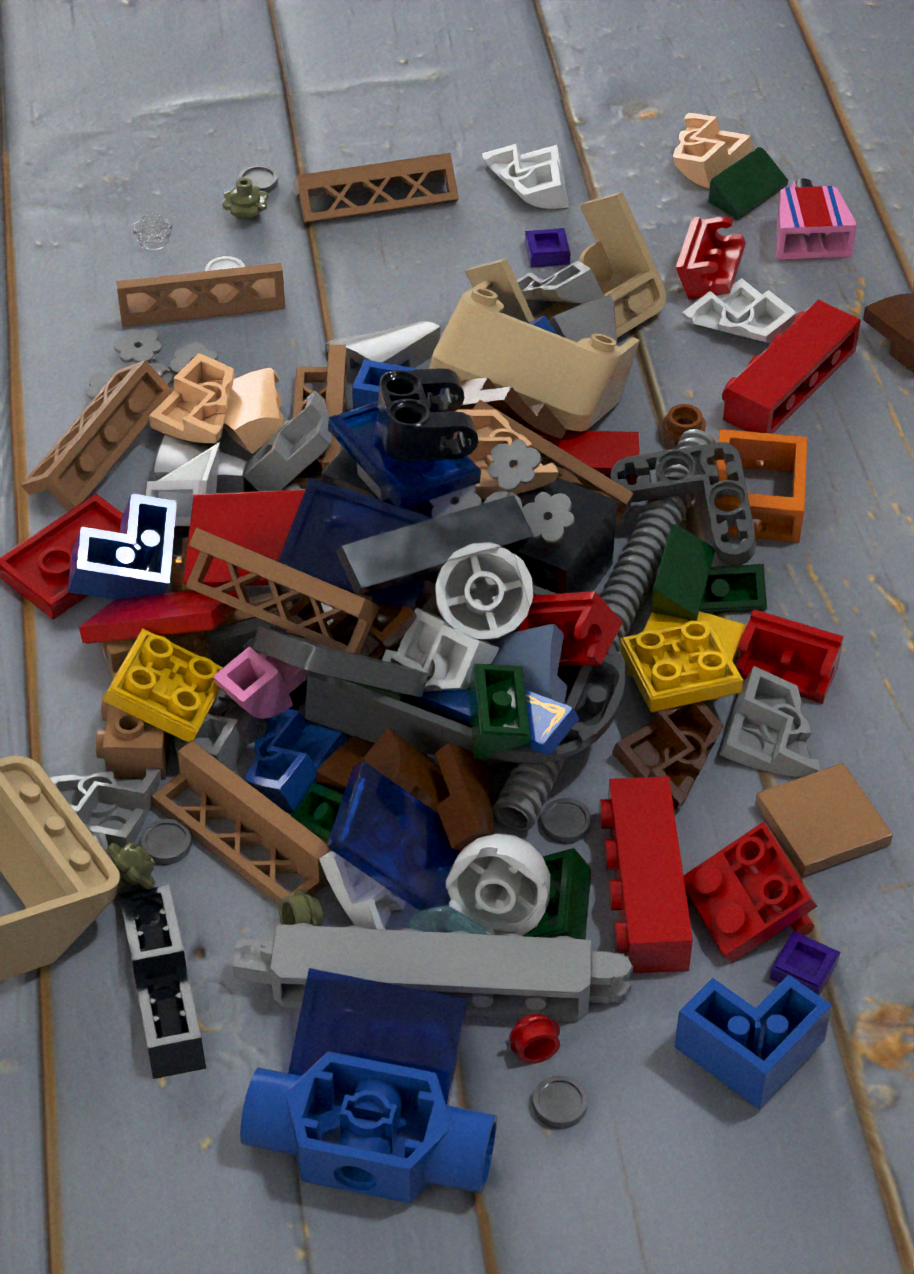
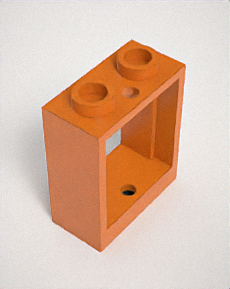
M719 429L718 442L731 444L739 451L743 468L793 472L792 497L748 493L752 520H761L759 522L753 521L755 539L800 543L805 508L808 437ZM717 460L716 466L719 482L727 480V470L724 460ZM726 495L720 497L716 501L715 506L719 510L730 512L739 507L741 502L734 496ZM736 525L728 526L729 536L738 537Z

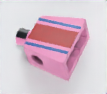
M803 178L795 181L791 187L783 188L780 191L776 230L777 260L852 257L857 224L836 187L814 186L811 180Z

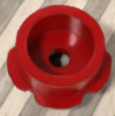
M539 1014L524 1016L510 1032V1047L526 1063L543 1062L555 1055L560 1047L558 1039L560 1027L556 1021H550V1018Z

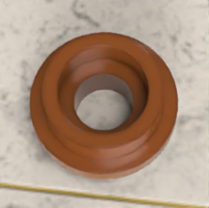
M679 404L672 407L664 417L662 429L669 439L679 442L680 437L685 431L690 429L705 431L706 422L697 407L689 404Z

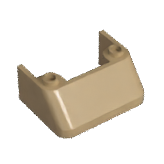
M623 192L590 200L580 205L596 243L590 245L582 252L579 261L591 268L604 297L611 295L614 301L617 338L659 313L666 302L665 286ZM507 258L474 266L465 271L472 287L484 280L493 282L491 291L498 295L497 300L504 305L502 313L526 323L546 316L548 321H550L553 316L584 304L557 302L533 317Z
M484 280L463 293L433 352L429 369H450L457 373L460 381L488 377L497 388L512 386L527 405L545 403L564 428L572 431L588 430L620 402L640 342L639 339L631 337L619 347L616 346L614 339L606 335L592 334L591 338H583L579 342H575L502 313L504 305L497 300L498 295L491 291L493 282Z
M23 756L1 758L0 872L26 909L0 917V981L57 961L113 901L120 879L119 870L43 768L36 761Z

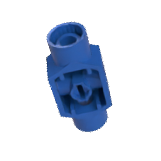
M327 1052L303 1076L260 1067L255 1070L243 1106L240 1140L243 1145L295 1155L301 1180L304 1182L411 1204L430 1183L482 1194L494 1150L497 1115L446 1105L437 1074L434 1072Z

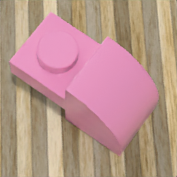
M249 646L216 673L213 678L217 686L250 715L265 719L277 716L293 706L289 694L306 680L307 670L261 652L258 654Z

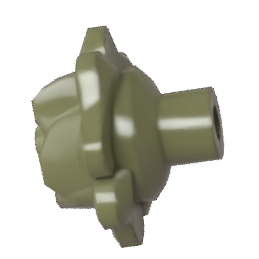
M249 178L238 179L233 190L224 192L223 209L231 210V214L238 219H253L260 211L267 209L266 200L268 199V193L260 191V187L257 185L252 186V181Z
M131 841L122 848L112 843L106 849L120 874L116 894H119L128 884L131 886L140 885L142 888L150 890L156 883L151 876L155 861L149 856L146 849Z

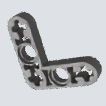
M726 442L697 445L629 456L620 459L614 464L611 469V480L634 493L632 502L704 491L717 558L725 564L739 566L747 563L753 557L756 548L755 531L741 456L733 445ZM724 460L727 480L719 482L715 461ZM672 465L685 466L689 471L680 480H670L663 474ZM655 469L657 482L652 483L650 470ZM635 474L637 484L628 485L626 475ZM726 495L734 496L741 502L739 507L730 512L719 510L715 503L720 497ZM736 525L741 547H731L728 526Z
M258 625L252 648L255 651L308 671L417 697L423 696L429 674L408 666L334 649L289 632Z

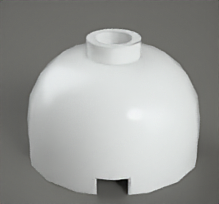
M491 542L473 543L455 551L441 568L435 585L436 605L444 622L450 627L470 635V637L483 641L498 640L514 632L527 617L533 599L532 577L524 561L516 554Z
M497 833L477 838L463 848L446 879V889L448 888L451 898L449 902L450 909L453 915L466 928L478 934L495 935L493 930L495 929L510 933L514 932V934L523 936L537 927L549 902L550 873L542 855L529 842L515 835Z

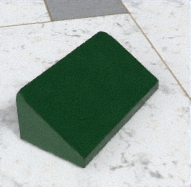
M757 147L711 179L708 202L736 219H740L786 187L788 179L763 148Z
M671 524L655 580L651 612L697 621L715 548L674 524Z
M764 564L711 566L700 612L717 613L753 611V609L767 610Z
M474 663L468 688L474 758L489 757L530 743L531 736L523 667Z
M315 782L311 783L291 814V817L325 843L336 848L374 828L383 821L380 815L360 801Z
M575 848L542 856L550 873L549 902L537 927L523 936L544 938L569 936L575 939L586 940L591 882L590 866Z

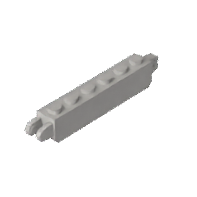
M307 923L294 925L276 924L275 936L273 938L237 940L233 957L234 978L272 985L273 998L282 1007L521 1019L530 1014L547 1016L550 1018V1021L578 1022L588 1014L589 1003L609 1004L614 1002L615 1004L616 1002L621 1003L622 1000L626 1001L628 993L631 992V984H629L628 978L633 973V966L629 956H624V953L619 954L617 952L613 954L612 952L591 951V940L575 939L569 936L544 938L524 937L514 933L484 935L470 934L465 931H453L450 933L423 932L411 928L399 930L366 929L361 926L342 928L314 926Z

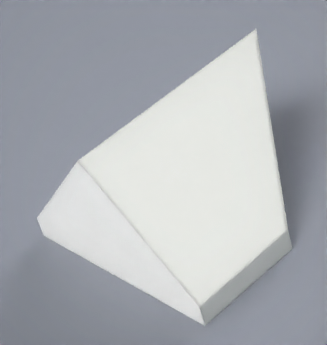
M220 442L159 480L147 481L146 496L177 501L175 528L190 529L194 494L216 493Z

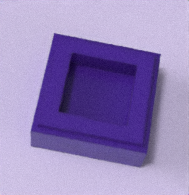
M564 228L525 231V246L531 268L570 265L571 253Z
M792 931L771 968L769 979L781 983L789 974L820 996L839 962L840 952Z

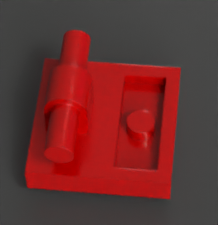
M764 822L683 875L687 893L722 954L731 964L789 925L793 931L804 936L814 929V924L807 913L818 906L773 832Z

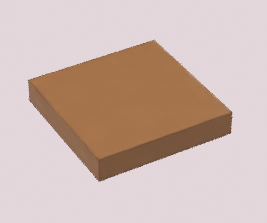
M844 763L756 794V806L802 876L891 845L893 833Z

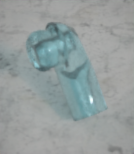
M439 905L415 913L408 922V928L423 932L450 933L453 931H465L470 934L484 935L487 933L485 926L448 905Z

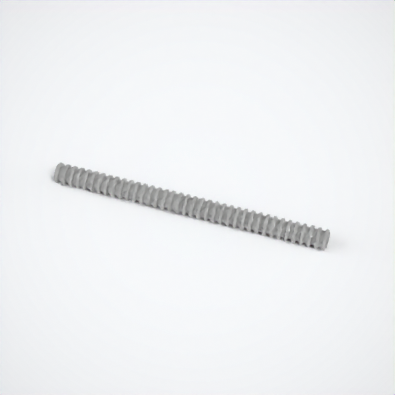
M690 429L682 434L675 449L716 442L705 431ZM672 465L663 474L670 480H680L689 471L685 466ZM696 493L648 500V504L644 508L643 514L634 528V532L631 534L624 551L620 555L619 561L615 565L614 571L610 575V579L605 585V589L600 595L603 601L623 622L612 642L617 652L620 651V638L628 634L630 626L633 624L635 616L649 592L654 577L658 573L671 524L681 526L682 520L685 518L686 512L690 508ZM567 757L542 763L516 762L510 777L505 782V787L499 794V799L493 806L496 818L503 825L517 831L531 829L535 825L536 817L540 814L542 806L547 800V795L552 790L553 783L557 780L558 773L562 769Z

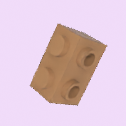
M103 692L101 714L102 720L106 721L105 729L97 730L96 756L105 760L106 772L113 771L114 778L144 779L146 776L145 768L161 769V779H166L171 734L104 702L106 692Z

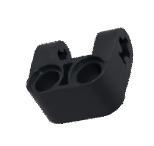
M436 368L409 371L394 370L382 375L379 384L377 424L384 450L388 456L400 462L453 460L464 458L476 449L479 441L472 418L464 412H457L462 406L465 396L460 378L456 372L450 369ZM447 388L444 391V395L437 396L440 394L441 389ZM458 432L457 438L453 439L454 433Z

